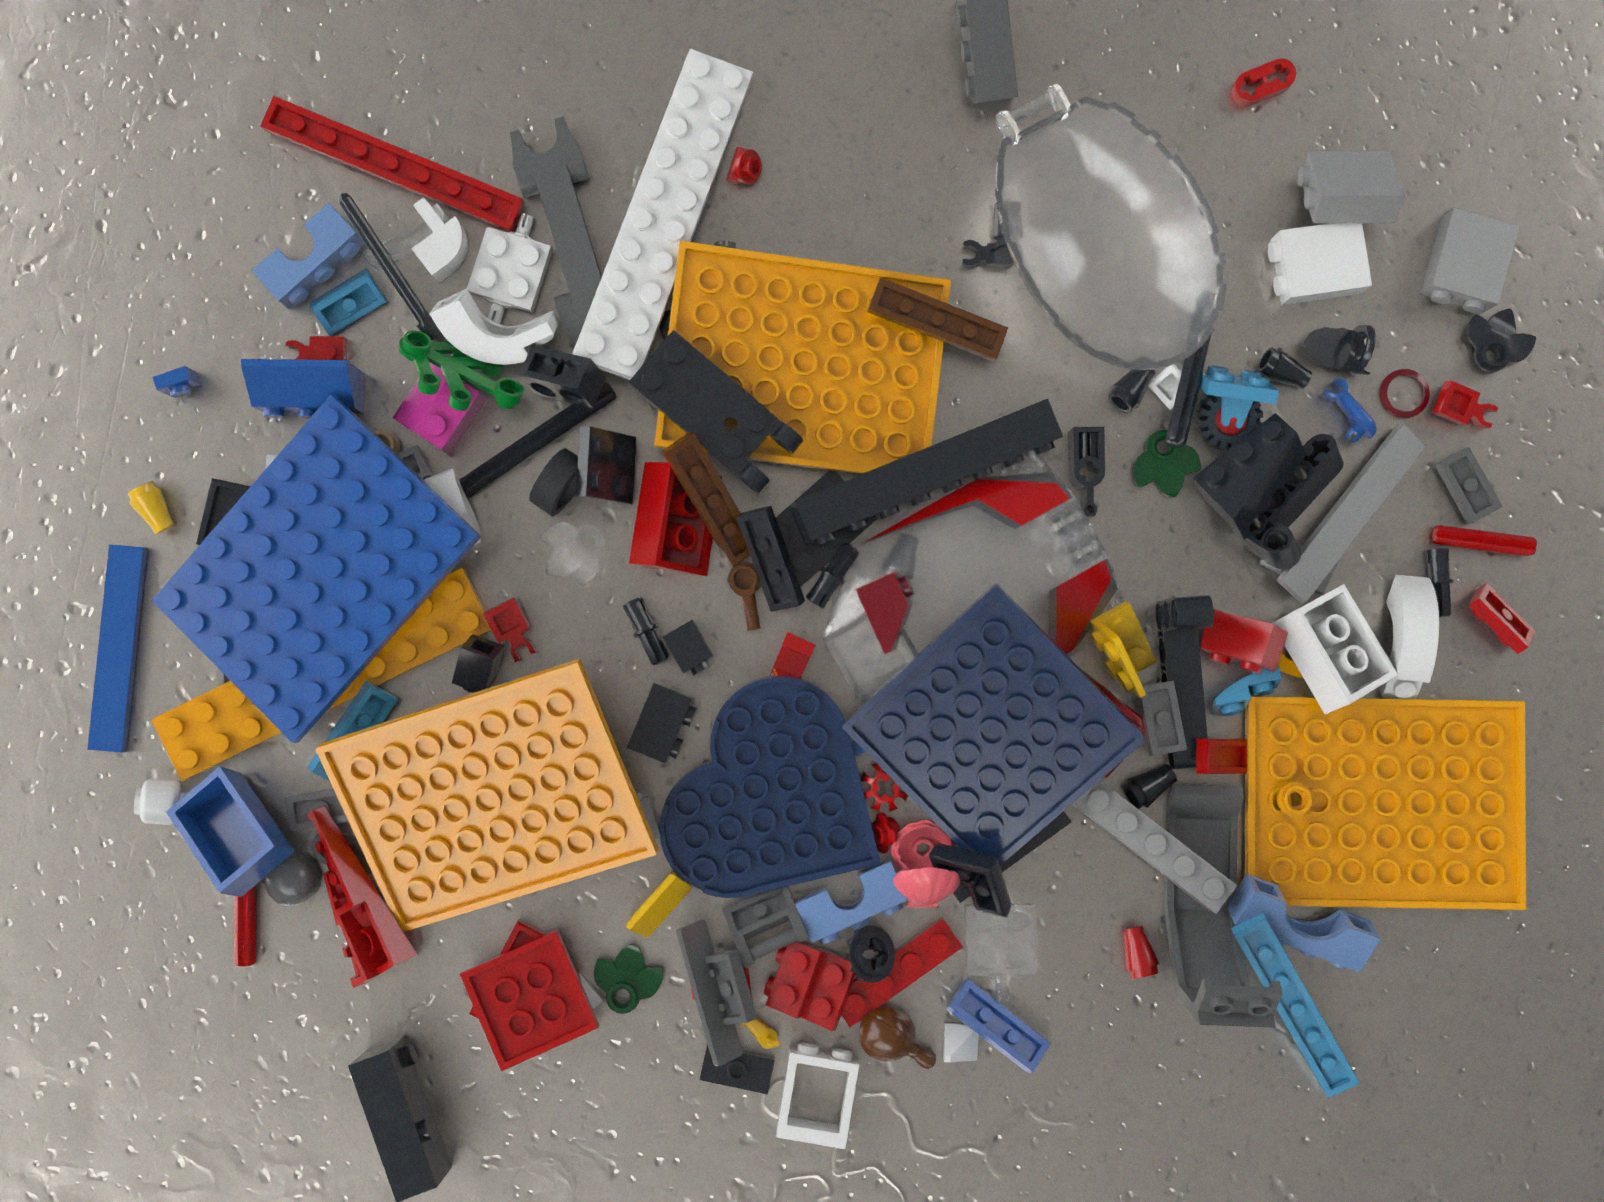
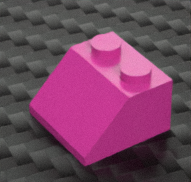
M430 363L433 373L437 374L441 379L439 391L434 395L420 392L417 387L418 378L392 418L448 455H451L487 401V398L463 382L465 389L472 395L470 406L465 411L453 409L448 403L451 392L441 368Z

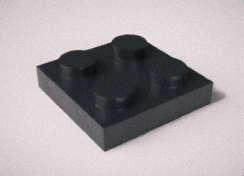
M591 426L580 427L576 497L621 505L633 504L636 456L635 436Z

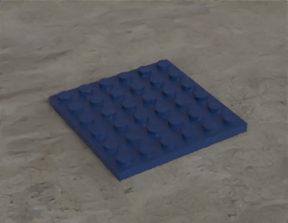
M997 582L856 710L841 726L959 848L996 856L1000 865L1146 741L1145 735Z

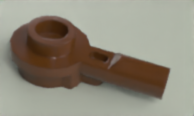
M741 562L730 570L728 582L731 589L742 597L747 631L760 629L755 592L760 589L761 584L753 563Z

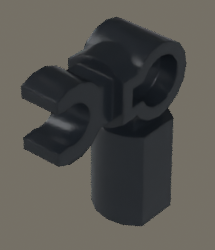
M995 203L993 239L998 242L987 243V246H981L974 240L964 241L963 249L974 250L976 256L973 259H963V267L974 268L980 263H986V266L1007 270L1014 265L1017 250L1011 241L1016 239L1017 203Z

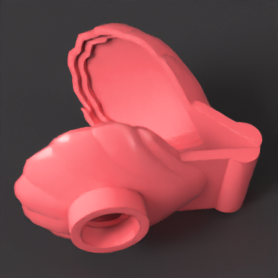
M920 820L916 823L907 824L901 831L897 832L898 840L892 844L890 852L895 864L903 871L897 873L893 878V883L897 890L908 899L906 901L907 907L937 908L938 902L944 900L960 886L959 874L951 870L950 872L946 869L934 868L929 854L938 843L955 846V843L936 823L929 820ZM921 843L929 845V849L926 852H919L917 847Z

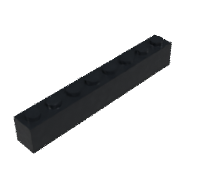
M1047 398L809 495L790 505L805 542L808 543L815 540L818 546L837 538L834 531L846 526L850 533L869 525L866 519L868 517L879 514L880 518L884 519L900 512L898 505L909 500L913 507L932 499L929 493L931 491L941 488L943 493H947L963 486L960 479L972 475L974 481L993 474L992 466L1003 462L1005 468L1022 462L1024 461L1022 454L1034 449L1036 455L1055 448L1053 441L1062 438L1063 434Z

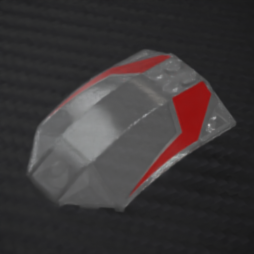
M1034 449L1022 454L1024 461L1005 468L1003 462L992 466L993 474L976 481L971 476L961 481L963 486L947 493L941 492L932 497V499L923 502L850 544L859 551V555L843 577L844 584H839L835 590L832 609L825 627L823 639L856 698L865 701L870 699L996 582L1069 658L1094 644L1091 634L1095 631L1090 621L1123 603L1124 599L1112 561L1072 491L1061 481L1043 458L1035 454ZM892 572H899L901 577L906 575L912 585L914 595L910 596L913 605L896 650L884 654L855 589Z

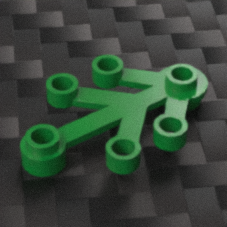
M408 331L399 340V352L406 359L414 362L420 376L417 387L420 392L434 395L439 391L441 379L437 374L433 373L430 365L432 363L441 368L451 392L448 403L455 410H467L472 398L471 393L465 389L461 379L494 395L496 404L501 408L513 409L520 403L524 387L519 381L505 377L495 382L474 371L481 370L485 375L496 377L501 374L503 365L474 359L458 350L449 341H432L426 333L421 331ZM450 353H451V356H452V357H446V356H444V355H442V354H450Z

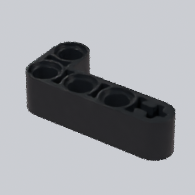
M1318 434L1306 442L1303 447L1307 455L1282 489L1278 488L1268 501L1269 507L1265 513H1260L1252 523L1247 538L1245 540L1242 539L1245 547L1250 552L1275 568L1289 569L1298 563L1301 552L1289 527L1343 468V458L1336 440L1331 435ZM1286 545L1284 548L1276 550L1279 547Z

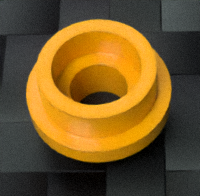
M1288 782L1279 789L1277 804L1286 815L1299 817L1305 815L1311 809L1313 795L1305 784ZM1295 792L1299 796V801L1296 805L1292 806L1289 803V796Z

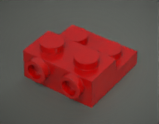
M798 940L778 949L775 961L780 964L776 977L773 975L769 977L764 988V995L768 996L766 1006L796 1019L803 1018L830 1031H835L856 973L849 971L851 968L850 960L806 941L800 943Z

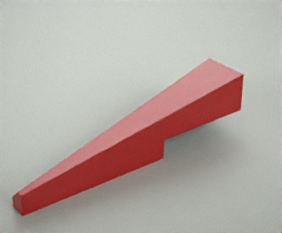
M323 806L310 811L307 815L309 820H313L320 836V840L315 843L317 853L324 852L328 871L323 873L335 923L340 925L348 944L342 950L344 958L351 957L355 976L350 978L353 988H356L403 965L418 955L327 809Z

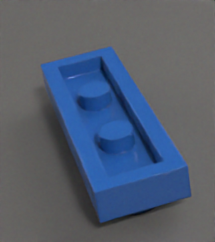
M969 979L963 981L946 1007L950 1013L1028 1074L1034 1072L1051 1044Z

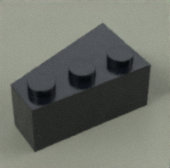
M1275 413L1192 479L1203 499L1245 540L1250 533L1249 528L1260 513H1265L1269 507L1268 501L1278 488L1282 489L1307 454L1298 433Z

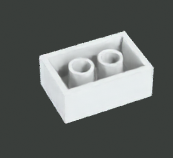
M1345 584L1272 623L1288 632L1284 646L1324 714L1353 703L1398 676Z

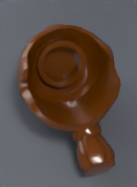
M885 1006L876 1008L863 1017L859 1028V1042L869 1057L881 1062H892L908 1056L910 1059H914L921 1068L930 1069L934 1067L936 1054L931 1049L921 1047L918 1043H915L916 1028L912 1019L907 1014L897 1008Z

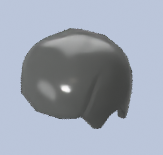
M295 851L264 877L263 883L268 895L278 905L294 907L305 902L318 892L321 887L322 871L318 861L310 854Z

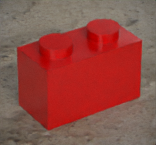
M1213 609V626L1205 628L1200 642V649L1210 654L1209 660L1227 666L1230 665L1231 660L1241 663V669L1260 674L1262 669L1275 672L1288 632L1272 623Z

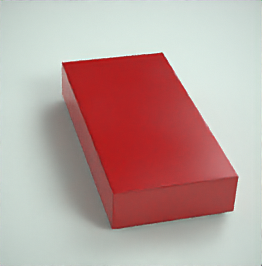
M1197 738L1196 774H1246V739Z

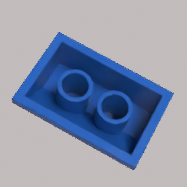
M241 359V368L251 407L263 412L264 417L284 418L285 413H297V417L310 419L330 395L339 398L353 413L364 414L365 373L347 360Z

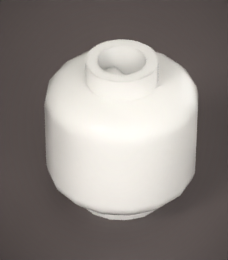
M148 779L142 787L136 788L134 815H140L141 821L145 824L173 825L166 811L183 798L187 792L181 791V785L177 780Z

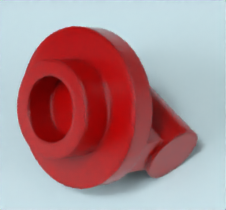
M736 147L726 180L732 184L754 183L762 170V163L758 153L753 149Z

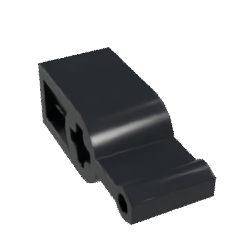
M1073 427L1068 432L1069 479L1073 487L1081 490V508L1078 510V515L1081 520H1089L1097 513V506L1094 504V487L1101 483L1105 476L1104 427ZM1086 466L1088 472L1094 473V476L1086 481L1085 475H1080V471Z

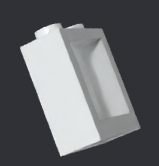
M799 1042L798 1047L790 1045L776 1127V1137L846 1149L859 1070L858 1057L853 1056L852 1051L841 1048H833L832 1052L818 1050L819 1046L806 1042ZM797 1063L848 1072L839 1125L788 1116Z

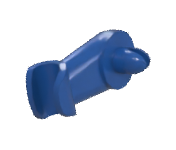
M1336 378L1332 385L1337 389L1338 393L1334 394L1324 390L1322 397L1328 402H1336L1347 416L1351 428L1347 431L1346 439L1352 434L1354 437L1350 440L1351 443L1358 441L1362 436L1372 439L1377 431L1374 420L1350 394L1347 382L1344 379Z

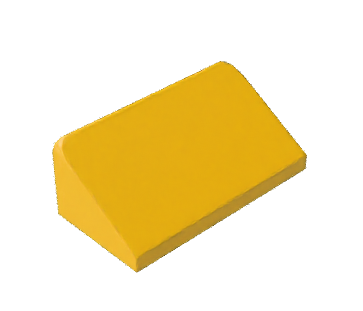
M672 870L628 920L626 927L643 937H650L691 891L692 885L687 881L684 882Z

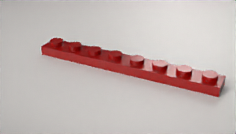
M274 95L260 125L266 132L508 232L513 231L525 204L523 198Z

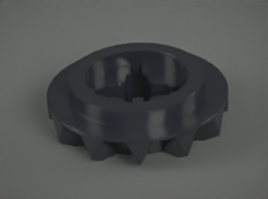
M873 925L855 930L853 938L847 941L850 948L849 953L845 957L851 963L849 971L856 973L859 981L876 983L884 980L890 974L895 961V949L890 936L882 928ZM873 950V952H878V955H874L870 959L863 957L864 951Z

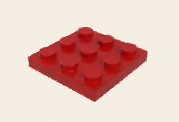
M558 929L460 973V977L501 1072L596 1030L600 1026Z

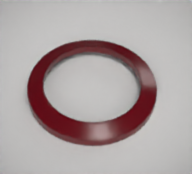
M1399 369L1387 375L1382 381L1379 397L1382 406L1389 414L1398 418H1411L1420 414L1426 408L1430 398V389L1427 381L1418 372L1410 369ZM1408 375L1414 377L1423 388L1422 402L1412 411L1398 410L1388 399L1387 391L1389 384L1398 376Z

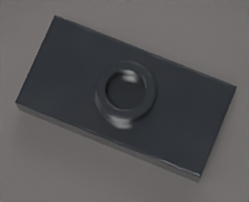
M707 1043L700 1080L768 1095L775 1057L743 1051L741 1056L721 1066H714Z

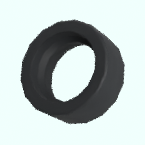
M567 448L558 451L539 474L530 492L529 501L552 517L559 514L576 494L578 456Z

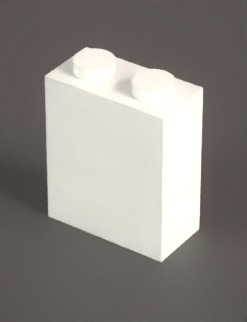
M1328 223L1280 230L1270 239L1268 256L1270 262L1275 264L1276 270L1273 287L1276 296H1280L1281 305L1361 294L1372 286L1362 223Z

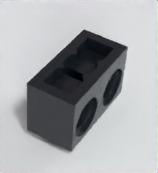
M534 345L531 346L519 373V376L535 395L589 408H594L606 381V377L591 358Z

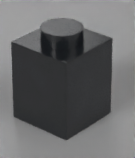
M690 620L662 637L683 673L691 671L694 676L711 666L709 659L713 658L714 654L694 620Z
M472 634L460 649L452 684L458 685L470 693L490 688L496 679L504 645Z

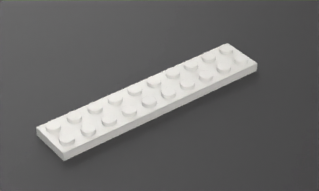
M689 49L572 353L573 355L591 358L599 369L628 380L646 362L674 288L680 241L691 242L751 84L753 71Z

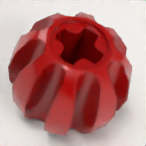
M877 763L871 764L876 771L875 775L869 776L863 772L860 778L861 782L870 784L868 789L863 790L865 799L871 796L875 797L870 808L879 812L881 804L886 802L888 803L889 812L899 809L894 804L895 798L900 797L906 802L909 796L900 790V786L894 780L890 785L893 791L889 795L886 792L878 794V780L882 778L887 782L892 778L882 771Z

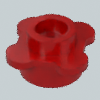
M881 812L876 815V820L871 824L877 849L880 853L884 854L888 852L890 845L897 842V832L900 831V827L894 818L887 817L885 813Z

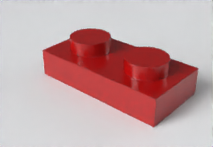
M1487 582L1477 588L1468 605L1475 617L1482 622H1486L1496 632L1500 642L1505 646H1510L1517 654L1529 648L1535 630Z

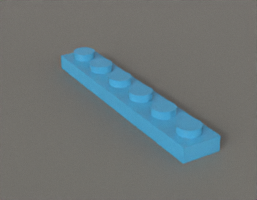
M1264 913L1232 927L1231 930L1263 987H1270L1272 981H1280L1282 996L1276 1009L1326 1096L1330 1098L1360 1084L1355 1072Z

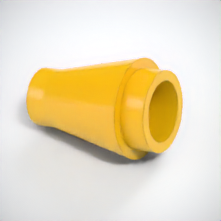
M154 481L147 482L127 493L131 499L129 504L146 521L155 534H159L174 526L161 487H156Z

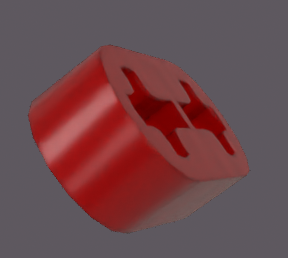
M1281 58L1248 70L1239 75L1232 85V98L1240 106L1247 107L1282 94L1295 81L1296 68L1292 62ZM1276 71L1278 74L1284 73L1286 75L1282 82L1280 79L1268 82V79ZM1245 83L1247 86L1259 83V86L1251 95L1248 91L1242 92L1241 90Z

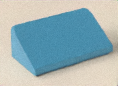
M366 268L311 301L310 309L328 335L332 336L388 302L369 269Z

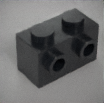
M653 683L627 748L665 764L668 763L670 757L676 759L684 742L683 739L678 738L683 725L690 727L697 707L692 706L694 698L658 683Z

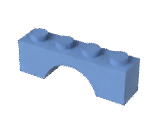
M1250 874L1245 875L1227 906L1235 926L1264 913L1282 946L1285 944L1296 948L1299 952L1310 958L1317 956L1328 960L1339 969L1349 968L1361 972L1381 940L1370 920L1342 909L1318 921H1300L1286 914L1287 903L1278 885Z

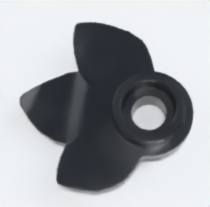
M1510 308L1494 314L1488 321L1476 314L1472 317L1467 329L1468 339L1475 347L1474 360L1477 366L1485 372H1497L1503 369L1508 362L1524 360L1533 350L1536 342V336L1525 333L1516 334L1515 318ZM1487 350L1494 353V361H1490L1487 358Z

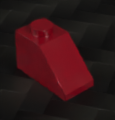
M892 572L855 589L884 654L896 650L913 605L910 596L914 595V590L906 575L901 577L899 572Z

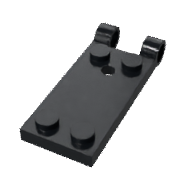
M674 330L628 382V385L686 434L689 432L694 433L707 452L758 494L769 483L770 479L747 460L766 437L770 436L790 454H793L804 442L803 438L795 430L780 421ZM728 418H733L738 423L737 428L733 431H729L724 427V422Z

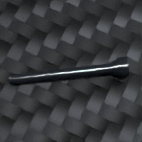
M348 193L340 194L338 197L340 206L419 323L416 325L419 331L426 333L431 340L442 335L353 198Z

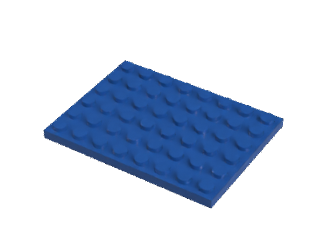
M330 395L151 601L292 743H298L482 536L339 398Z

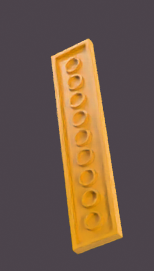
M461 568L445 577L328 710L353 699L365 681L376 686L382 685L463 645L472 634L482 636L491 631L483 616L485 609L465 568ZM231 681L151 719L181 781L187 780L282 733Z

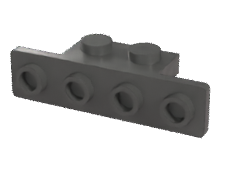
M698 920L677 929L676 934L714 1066H721L743 1054L735 1024L748 1023L756 1019L757 1015L738 949L714 952L706 921Z

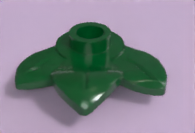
M1159 430L1149 436L1146 441V451L1135 460L1133 467L1134 481L1138 487L1146 486L1154 481L1156 487L1162 493L1174 498L1183 487L1185 473L1200 471L1201 461L1198 453L1191 446L1183 445L1182 448H1175L1166 443L1168 430ZM1158 442L1166 443L1168 450L1165 454L1157 450Z
M630 944L623 948L616 956L614 963L607 959L598 958L594 967L596 985L606 992L605 998L609 1008L619 1014L633 1011L640 1000L654 996L664 976L663 968L645 967L643 954L636 944ZM619 990H627L630 998L627 1001H621L617 997Z

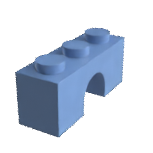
M330 203L325 205L303 225L314 240L313 251L306 259L292 261L276 248L251 270L273 296L288 309L292 305L296 306L302 303L308 297L309 290L317 283L327 281L334 274V268L342 261H348L356 256L360 250L359 246L364 243V240Z
M889 858L882 861L881 865L868 867L858 872L863 884V894L859 901L853 905L843 906L836 903L832 899L827 886L795 900V906L812 943L818 940L821 944L828 943L840 936L838 931L851 926L852 930H857L872 922L870 917L883 912L884 916H888L903 909L902 903L908 901V899L897 890L893 883V878L897 874Z

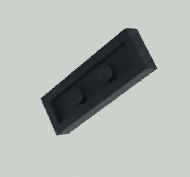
M772 506L742 512L736 516L770 612L798 607L803 604L805 598Z

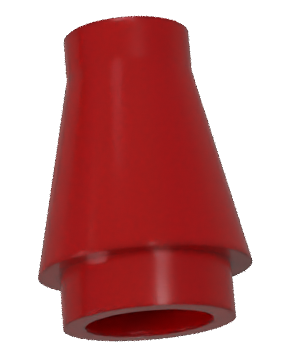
M1143 926L1122 930L1125 945L1126 972H1130L1131 979L1158 974L1157 965L1160 963L1147 939Z

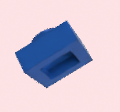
M186 366L152 377L156 390L173 398L188 395L192 392L191 388L201 385L198 372Z

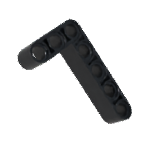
M1209 595L1175 597L1157 601L1155 613L1161 683L1174 681L1187 750L1168 753L1169 765L1173 770L1196 768L1197 738H1208L1198 629L1213 626L1214 610L1212 599Z

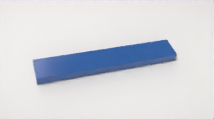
M109 544L87 750L120 753L127 750L148 548Z

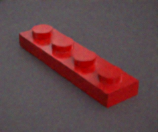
M943 917L895 950L894 966L884 980L870 983L859 981L858 977L854 979L841 1014L850 1028L862 1020L870 1011L879 1008L963 948Z

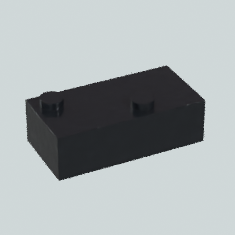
M405 1036L366 1050L348 1065L396 1202L437 1188L452 1168L415 1065L418 1063L416 1050L411 1043L408 1044Z

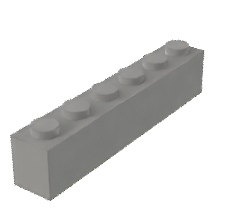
M1101 780L1072 804L1207 910L1215 914L1238 886Z

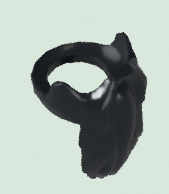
M1361 325L1354 330L1323 327L1311 332L1304 341L1310 357L1318 364L1336 370H1346L1354 374H1371L1364 370L1372 357L1376 342L1375 329L1371 325Z

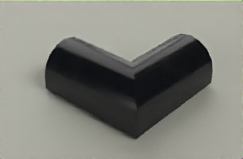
M942 843L936 844L929 854L933 867L957 872L960 878V885L968 887L976 910L1007 917L1012 904L998 858Z

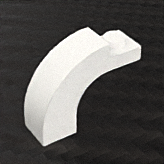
M468 289L438 301L429 313L443 336L458 350L479 361L500 365L524 362L532 345L540 346L554 338V333L560 323L555 312L550 311L521 325L505 326L497 324L483 315Z
M1395 575L1386 604L1393 623V644L1389 660L1398 676L1381 685L1379 691L1382 698L1417 699L1423 682L1430 683L1435 666L1439 641L1438 602L1430 578Z

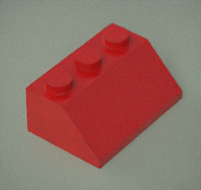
M645 462L629 564L707 577L713 537L669 463Z

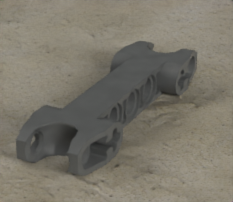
M563 116L554 119L557 141L553 148L545 153H535L529 150L519 130L510 132L513 167L523 197L528 198L540 194L569 289V293L554 297L560 322L575 348L602 275L574 187V183L589 179V175L579 145L568 129Z

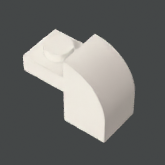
M423 197L413 206L433 233L411 249L438 283H441L464 263L468 254L469 240L464 227L456 216L449 219L437 203L431 207Z

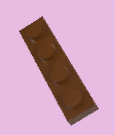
M881 277L878 280L867 310L868 313L993 362L997 360L1008 330L1006 326Z
M692 432L687 433L663 449L662 453L727 563L734 567L750 556L736 518L741 513L696 435Z

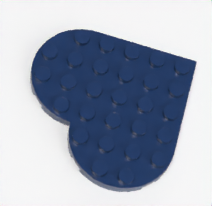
M784 675L768 676L747 683L733 693L724 703L716 717L711 733L710 753L712 761L693 768L681 777L670 791L661 812L659 826L661 846L669 865L684 882L687 881L710 896L738 898L881 865L851 738L841 727L846 720L836 702L824 690L801 678Z

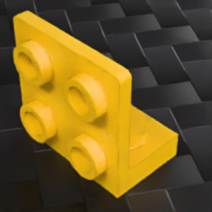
M1125 601L1090 621L1095 631L1091 634V638L1100 652H1105L1108 661L1104 665L1110 677L1114 681L1119 680L1126 692L1131 690L1139 698H1142L1146 693L1137 673L1155 664L1157 661L1131 604Z

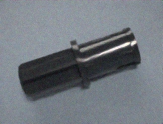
M848 543L841 544L827 567L821 568L822 574L806 595V598L824 609L839 584H844L843 577L858 557L859 551Z
M1449 549L1426 550L1427 575L1436 593L1439 617L1450 616V583L1454 582L1453 579H1450Z
M638 597L624 604L622 607L635 631L633 636L635 639H640L651 664L658 665L665 662L669 655L656 630L659 628V625L654 623L643 597Z

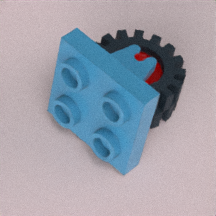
M1208 365V369L1203 370L1200 388L1207 397L1205 400L1201 399L1198 403L1201 407L1200 410H1196L1198 418L1196 422L1201 433L1210 443L1226 450V447H1233L1262 424L1260 418H1264L1263 411L1260 409V402L1276 404L1279 390L1270 383V379L1262 377L1263 374L1260 372L1242 370L1241 375L1229 373L1228 368Z

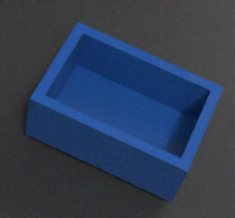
M219 766L166 811L221 894L242 897L295 852L242 773Z

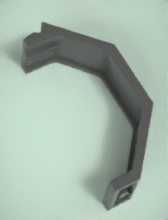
M1173 784L1167 802L1166 831L1237 885L1238 816L1245 798L1243 786ZM1165 877L1164 914L1175 991L1178 998L1200 1025L1276 1028L1274 1012L1282 996L1280 981H1272L1270 987L1250 986L1245 955L1231 930L1235 925L1227 908L1236 893V889L1215 914L1207 910Z

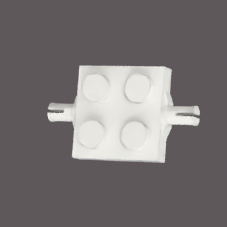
M521 213L516 232H504L491 227L486 228L467 286L471 295L485 298L492 304L488 319L497 324L501 323L505 309L518 308L531 313L534 312L554 250L551 245L534 241L529 237L535 218L525 213Z

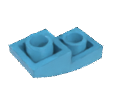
M1277 666L1275 672L1263 669L1260 674L1252 673L1230 685L1215 698L1211 707L1212 714L1221 712L1223 716L1240 714L1251 700L1250 693H1253L1254 696H1264L1275 691L1274 688L1278 687L1282 679L1279 666Z

